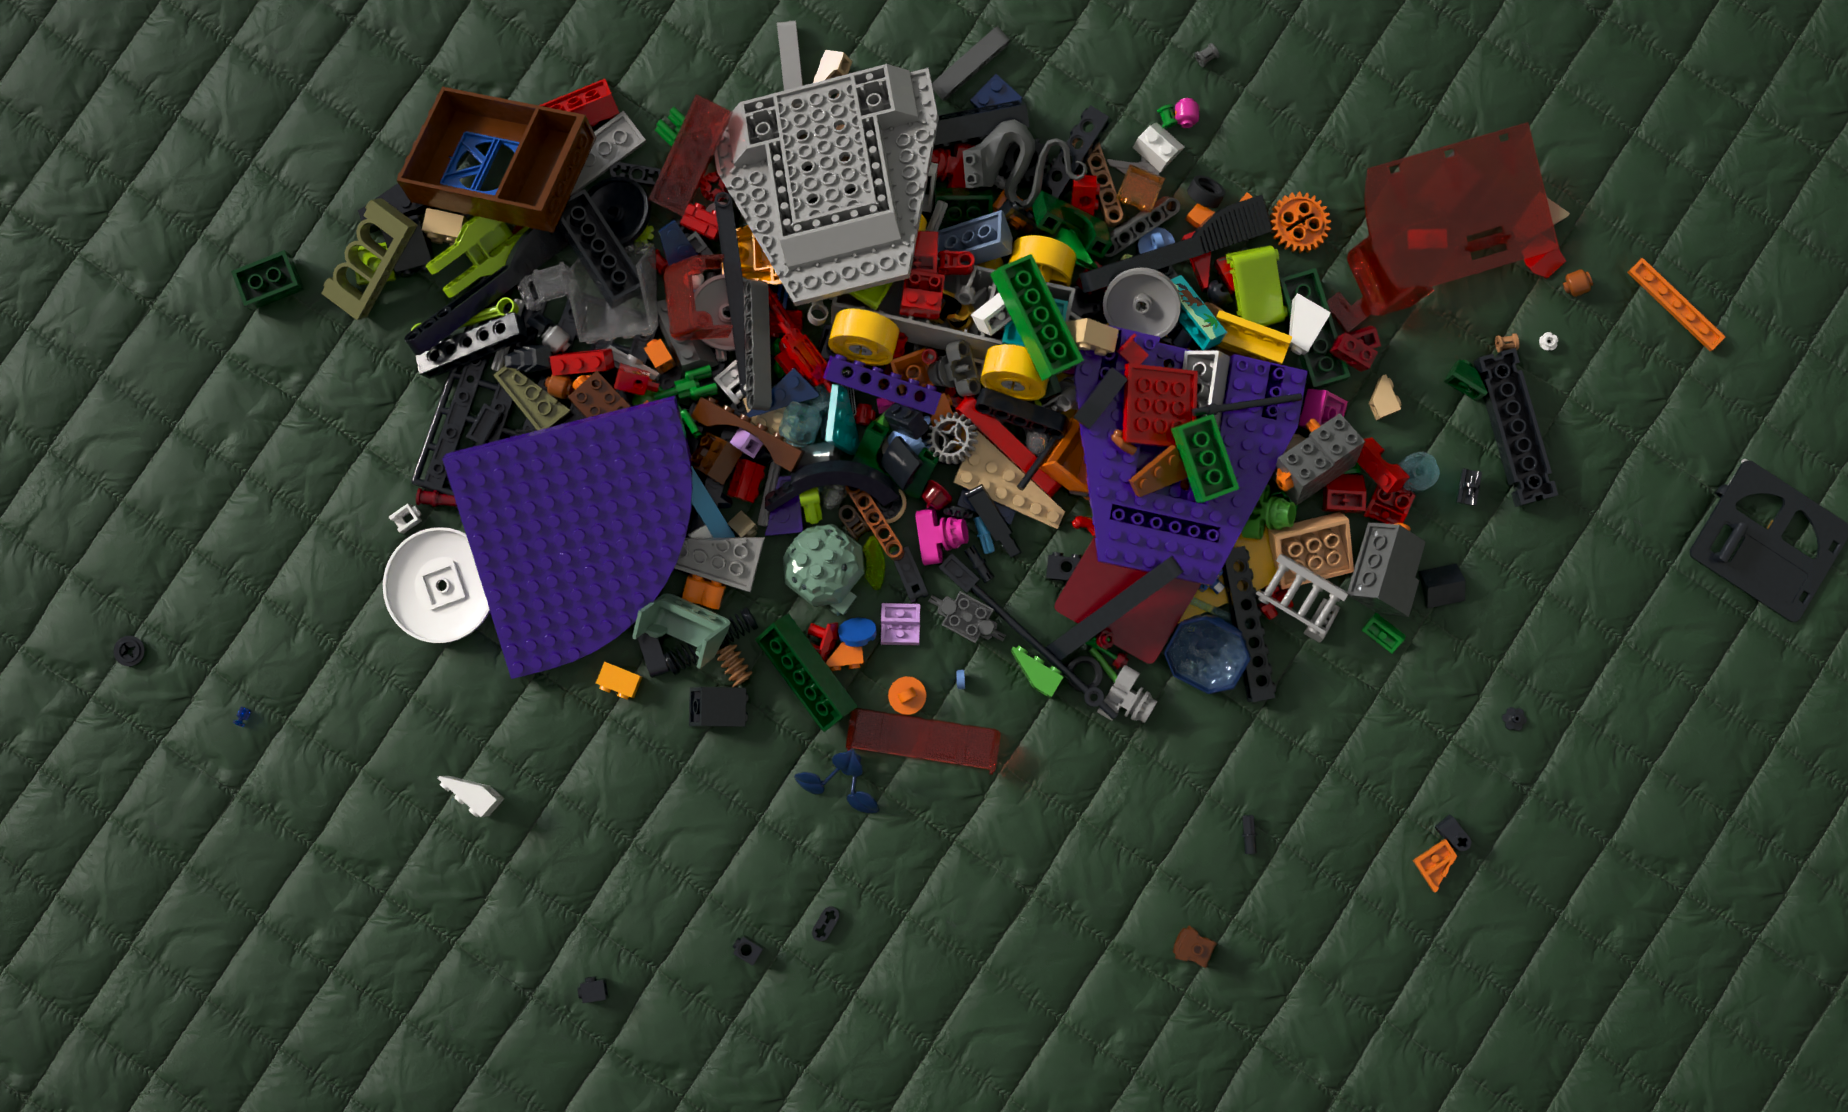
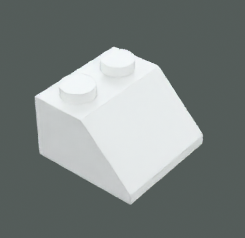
M1156 122L1150 125L1137 138L1132 148L1161 172L1185 147Z

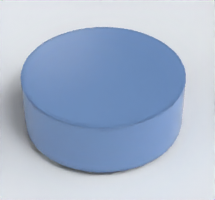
M957 670V688L965 689L964 670Z

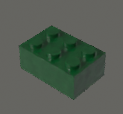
M992 187L983 189L935 188V206L938 200L948 204L939 230L993 213Z
M285 250L231 271L242 302L251 311L304 290L293 258Z

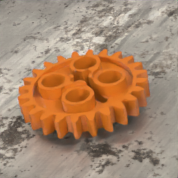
M1292 192L1289 198L1285 195L1282 198L1283 201L1279 200L1276 203L1277 206L1272 208L1275 213H1271L1269 217L1274 219L1270 221L1271 225L1274 226L1272 232H1276L1273 239L1279 238L1278 245L1284 243L1285 250L1290 246L1292 253L1298 249L1299 254H1301L1304 248L1308 253L1311 247L1315 250L1318 244L1322 245L1323 239L1328 237L1326 232H1329L1331 228L1327 225L1331 223V220L1326 218L1330 213H1324L1327 206H1320L1322 200L1315 202V195L1310 199L1308 193L1302 197L1301 192H1298L1295 197ZM1299 207L1305 208L1307 213H1302ZM1314 215V217L1308 218L1303 224L1300 223L1290 231H1286L1287 228L1294 226L1297 221L1300 222L1307 216ZM1283 216H1288L1291 222H1286ZM1309 223H1314L1317 229H1312ZM1293 232H1298L1301 238H1296Z

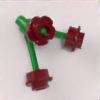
M1108 630L1099 632L1085 643L1113 658L1112 665L1116 669L1123 668L1129 661L1126 658L1127 653L1119 652L1116 656L1107 650L1114 643V636Z

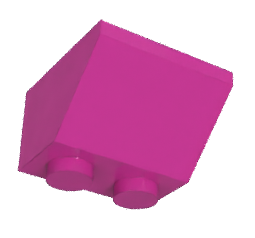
M1308 389L1299 426L1309 430L1305 425L1310 419H1315L1322 426L1339 413L1344 417L1348 402L1327 390Z

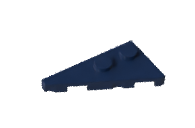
M794 367L771 389L772 404L768 411L751 409L746 415L749 418L816 398L820 393Z

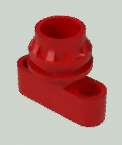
M957 141L953 150V156H951L950 149L937 148L933 150L931 162L938 164L937 179L939 182H943L945 177H949L947 188H966L963 151L974 145L958 143Z

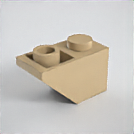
M1386 374L1378 379L1369 401L1376 421L1401 410L1400 398L1398 395L1395 396L1393 382Z

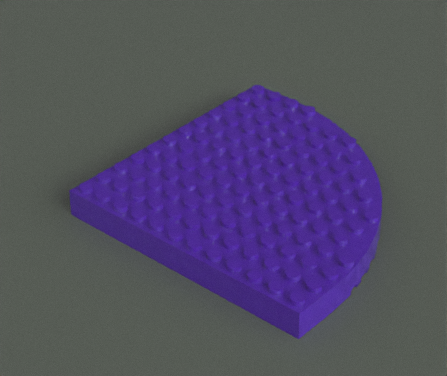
M676 396L450 452L442 458L511 679L574 662L597 651L617 638L636 622L640 609L654 602L678 561L686 537L692 508L693 479L688 440Z

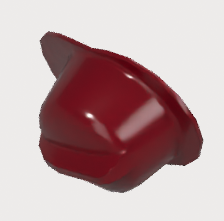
M928 480L927 486L922 493V498L927 503V509L932 507L940 511L949 503L951 504L952 497L940 484L933 480Z

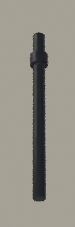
M1298 393L1216 405L1215 403L1207 404L1206 407L1193 408L1192 414L1193 416L1217 415L1220 412L1302 401V395Z

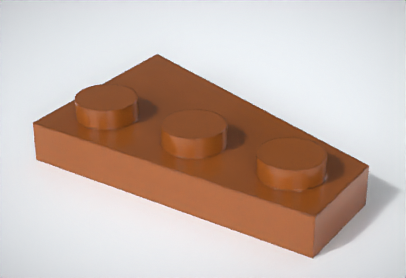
M1171 445L1129 479L1135 495L1142 497L1188 477L1177 448Z

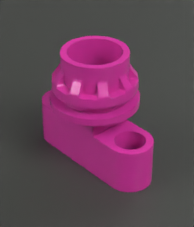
M934 508L916 511L921 558L924 566L942 563L941 544H943L946 551H950L952 548L957 549L962 544L968 543V528L963 518L943 517L940 519V526H938L937 514Z

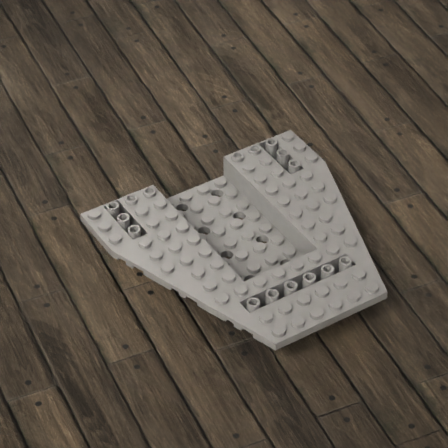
M884 64L740 102L727 117L726 121L710 125L717 173L795 306L910 278L939 121L929 68L910 72L903 68ZM833 94H839L837 98H831ZM797 103H802L801 107L794 108ZM838 125H845L843 129L836 130ZM807 134L805 139H799L801 135ZM845 156H849V157H850V159H849L848 161H845V162H842V161H841L842 158L845 157ZM813 166L811 170L804 171L805 167ZM851 188L856 189L852 194L846 193ZM812 198H818L815 203H809Z

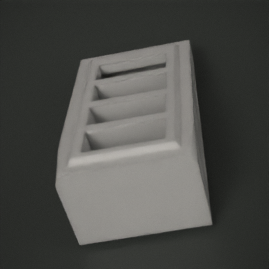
M1323 598L1311 619L1315 622L1323 607L1328 602L1327 599ZM1335 605L1331 610L1333 613L1327 617L1329 620H1325L1323 623L1325 625L1324 628L1327 629L1324 635L1322 633L1319 635L1309 630L1310 626H1307L1304 634L1320 643L1325 638L1340 607Z

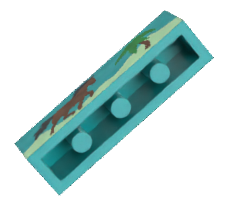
M1182 275L1170 279L1175 284L1181 298V311L1178 319L1203 351L1220 344L1227 334L1224 327Z

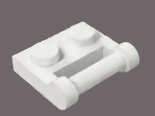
M735 360L718 374L714 380L733 403L737 405L744 396L741 394V390L736 394L731 391L739 384L737 362Z

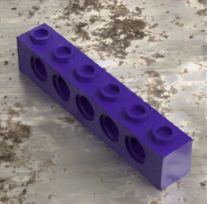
M836 354L835 357L830 355L823 376L824 379L932 415L935 414L942 394L937 391L938 387L929 384L924 387L919 385L920 381L911 378L906 381L901 379L902 375L893 372L888 375L883 373L884 369L872 366V369L865 367L866 363L854 360V363L846 361L847 357ZM849 366L851 374L845 377L842 375V370L844 367ZM867 372L869 380L863 383L860 380V376ZM885 378L887 379V386L881 389L878 383L881 379ZM899 385H905V392L903 394H897L896 390ZM917 391L923 392L921 400H915V393Z

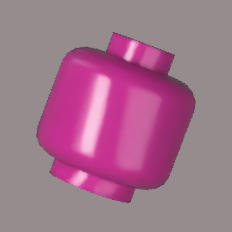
M1183 98L1175 105V119L1183 128H1190L1199 121V105L1191 98Z

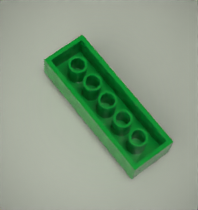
M1032 254L1005 264L990 274L1042 381L1069 370L1084 361Z

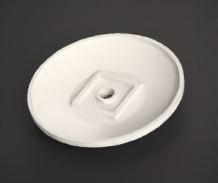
M443 527L425 529L405 539L391 555L383 577L384 600L393 620L407 634L426 642L447 643L466 637L484 622L490 609L466 533ZM442 580L447 583L444 591H441L438 587L439 582Z

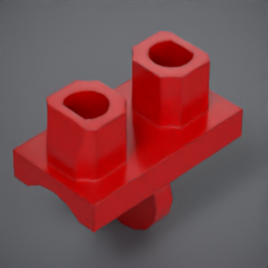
M1277 586L1271 596L1281 602L1288 590L1283 589L1280 591ZM1292 600L1288 605L1290 608L1294 606ZM1263 602L1257 605L1268 619L1278 615L1274 607L1275 605L1270 602L1268 605Z

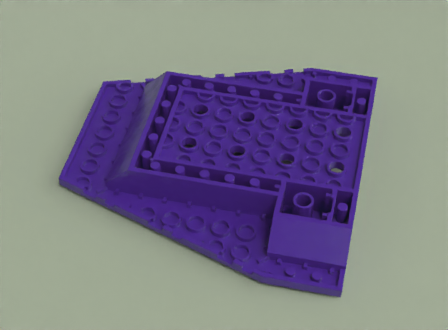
M1111 326L1119 329L1115 352L1106 353V356L1094 354L1095 351L1079 350L1084 361L1075 366L1073 376L1078 410L1110 368L1113 367L1125 376V364H1128V362L1116 351L1134 333L1137 336L1133 340L1149 355L1140 365L1164 367V361L1169 360L1173 365L1172 368L1182 369L1185 351L1193 350L1159 343L1160 337ZM1234 354L1230 356L1223 404L1301 393L1303 400L1307 371ZM1123 385L1089 430L1079 423L1082 447H1084L1085 454L1084 462L1087 469V484L1093 514L1092 521L1095 528L1098 562L1149 573L1173 555L1184 570L1176 579L1212 586L1276 468L1278 457L1284 454L1298 428L1302 401L1222 412L1219 431L1239 489L1214 499L1197 503L1188 478L1183 479L1189 483L1188 490H1183L1180 486L1181 481H1178L1142 497L1135 495L1129 479L1168 447L1132 444L1137 447V451L1134 455H1130L1121 450L1111 440V435L1114 434L1115 430L1118 429L1123 432Z

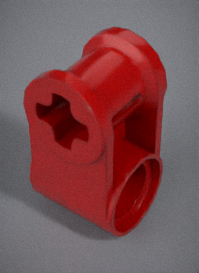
M950 250L938 252L939 267L937 272L939 274L969 275L972 273L975 260L972 253ZM964 261H967V262H969L970 264H969V265H963V264H961V263L964 262Z

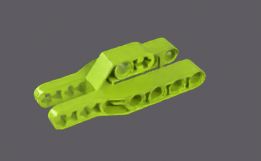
M475 216L462 226L454 244L432 259L426 265V268L433 275L463 253L468 256L473 266L443 288L448 298H451L479 277L492 275L503 267L512 248L529 227H524L512 236V232L505 222Z

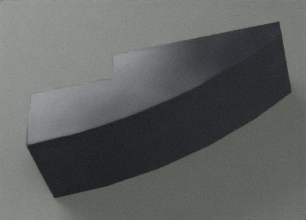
M1113 367L1110 368L1073 418L1089 430L1128 379Z

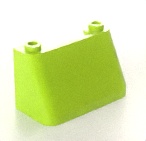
M1270 245L1226 254L1227 264L1230 263V267L1233 268L1230 270V274L1233 276L1238 307L1237 315L1241 316L1240 318L1262 326L1285 321L1288 312L1286 306H1283L1277 261L1279 260L1278 250Z

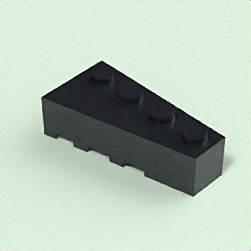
M398 183L376 198L384 199L407 217L423 214L427 208L436 209V207L410 202ZM366 205L358 210L361 221L367 219L363 216L366 211ZM373 223L370 226V234L381 230Z

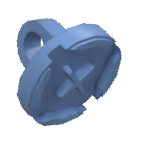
M1156 227L1139 238L1137 245L1138 253L1142 254L1173 244L1175 240L1166 229Z

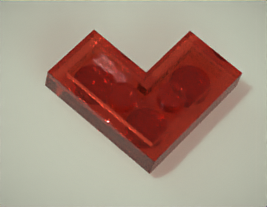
M1337 292L1327 300L1331 315L1346 333H1349L1378 309L1367 295H1364L1352 306L1340 292Z

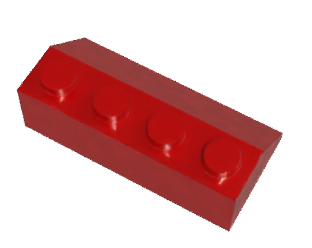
M606 79L539 105L586 115L591 126L619 114Z

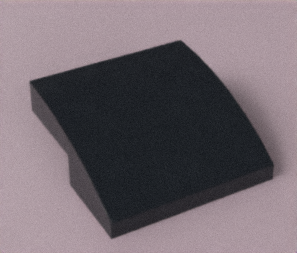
M901 436L894 438L880 462L882 467L903 491L916 478L914 474L924 464Z

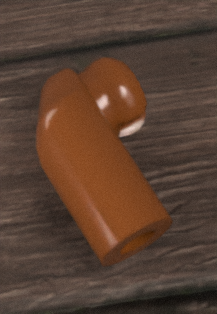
M1117 429L1111 435V440L1121 450L1130 455L1136 453L1137 447L1124 441L1121 430Z

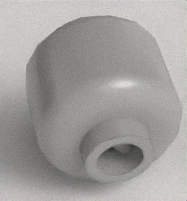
M550 326L541 336L543 339L542 344L550 345L553 354H557L560 351L564 353L571 345L568 343L570 335L559 326Z

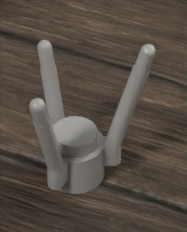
M976 266L971 273L967 285L961 288L960 276H956V294L954 297L963 305L975 304L976 300L987 290V287H984L975 295L971 285L978 269Z

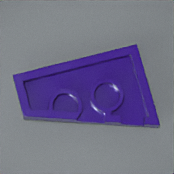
M791 476L778 477L776 489L780 488L785 482L791 481ZM799 495L770 512L765 536L795 534L803 531Z

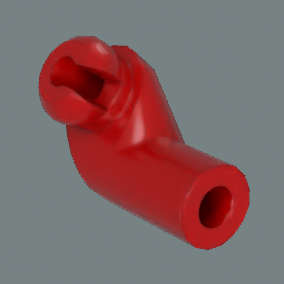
M1075 517L1072 521L1075 529L1080 527L1087 528L1091 535L1095 536V528L1090 517Z

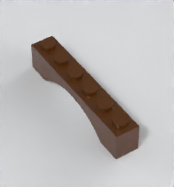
M711 396L700 398L691 415L693 419L709 427L732 425L745 429L755 435L766 446L774 463L790 472L796 470L805 453L801 449L802 446L794 441H791V443L785 441V436L777 432L774 434L768 432V427L761 423L755 425L748 416L735 414V409L728 405H724V407L718 405V400Z

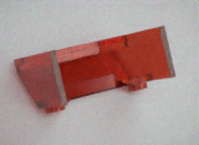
M1385 223L1352 248L1347 255L1348 264L1372 315L1383 316L1409 308L1434 291L1433 287L1413 285L1400 291L1390 270L1387 260L1395 252L1392 239L1406 229L1405 226Z
M724 254L691 256L671 264L665 269L664 284L670 334L674 339L695 340L729 337L733 329L732 324L713 325L712 316L708 312L696 311L692 275H700L705 269L720 268L724 260Z

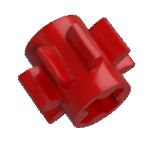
M857 405L856 415H854L857 425L868 426L870 421L875 420L876 412L871 410V405Z

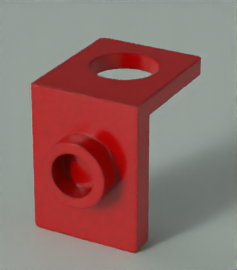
M1135 333L1116 352L1128 363L1141 364L1149 355L1133 340L1137 336Z

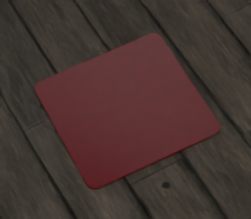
M1096 536L1093 537L1055 602L1056 611L1076 623L1083 621L1148 573L1098 562L1095 543ZM1174 578L1104 630L1112 632L1114 645L1145 663H1153L1156 661L1201 584Z

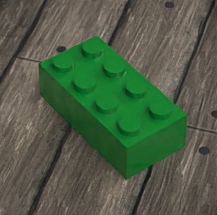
M1214 414L1206 415L1171 428L1197 503L1205 502L1239 489Z

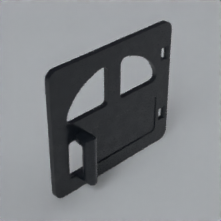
M1744 461L1692 545L1690 556L1786 620L1796 622L1802 617L1847 541L1848 523L1753 461ZM1752 494H1769L1777 496L1783 501L1779 512L1768 529H1765L1736 509V503L1740 499ZM1798 510L1809 520L1817 538L1818 551L1814 559L1782 539V534ZM1726 524L1733 531L1721 551L1714 553L1710 549ZM1743 536H1744V539L1742 540L1740 546L1738 547V549H1737V551L1735 552L1734 556L1732 557L1731 561L1728 562V561L1730 560L1731 556L1733 555L1734 551L1736 550L1737 546L1739 545L1741 539H1742ZM1832 542H1835L1837 546L1832 553L1828 549ZM1804 591L1808 595L1802 603L1799 601V598Z

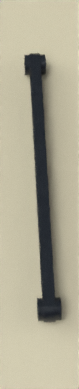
M720 192L715 196L714 204L741 394L746 397V392L744 391L746 386L743 276L732 199L728 193ZM720 198H726L728 200V203L725 205L719 204L718 200Z

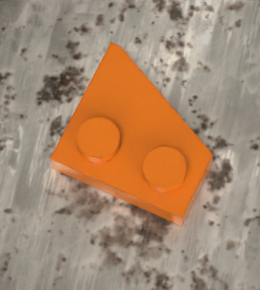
M1444 839L1412 861L1432 891L1437 892L1442 879L1446 877L1449 867L1454 863L1457 855L1448 841Z

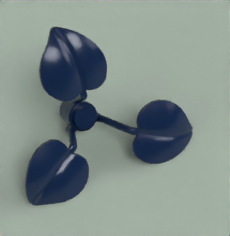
M854 749L833 756L832 762L836 769L823 781H821L818 775L809 772L798 773L794 776L797 783L803 789L812 794H821L825 790L823 785L839 770H842L844 774L853 776L852 794L847 796L848 803L854 809L863 813H877L880 810L878 809L877 802L871 795L855 791L856 777L862 774L863 769L861 757Z

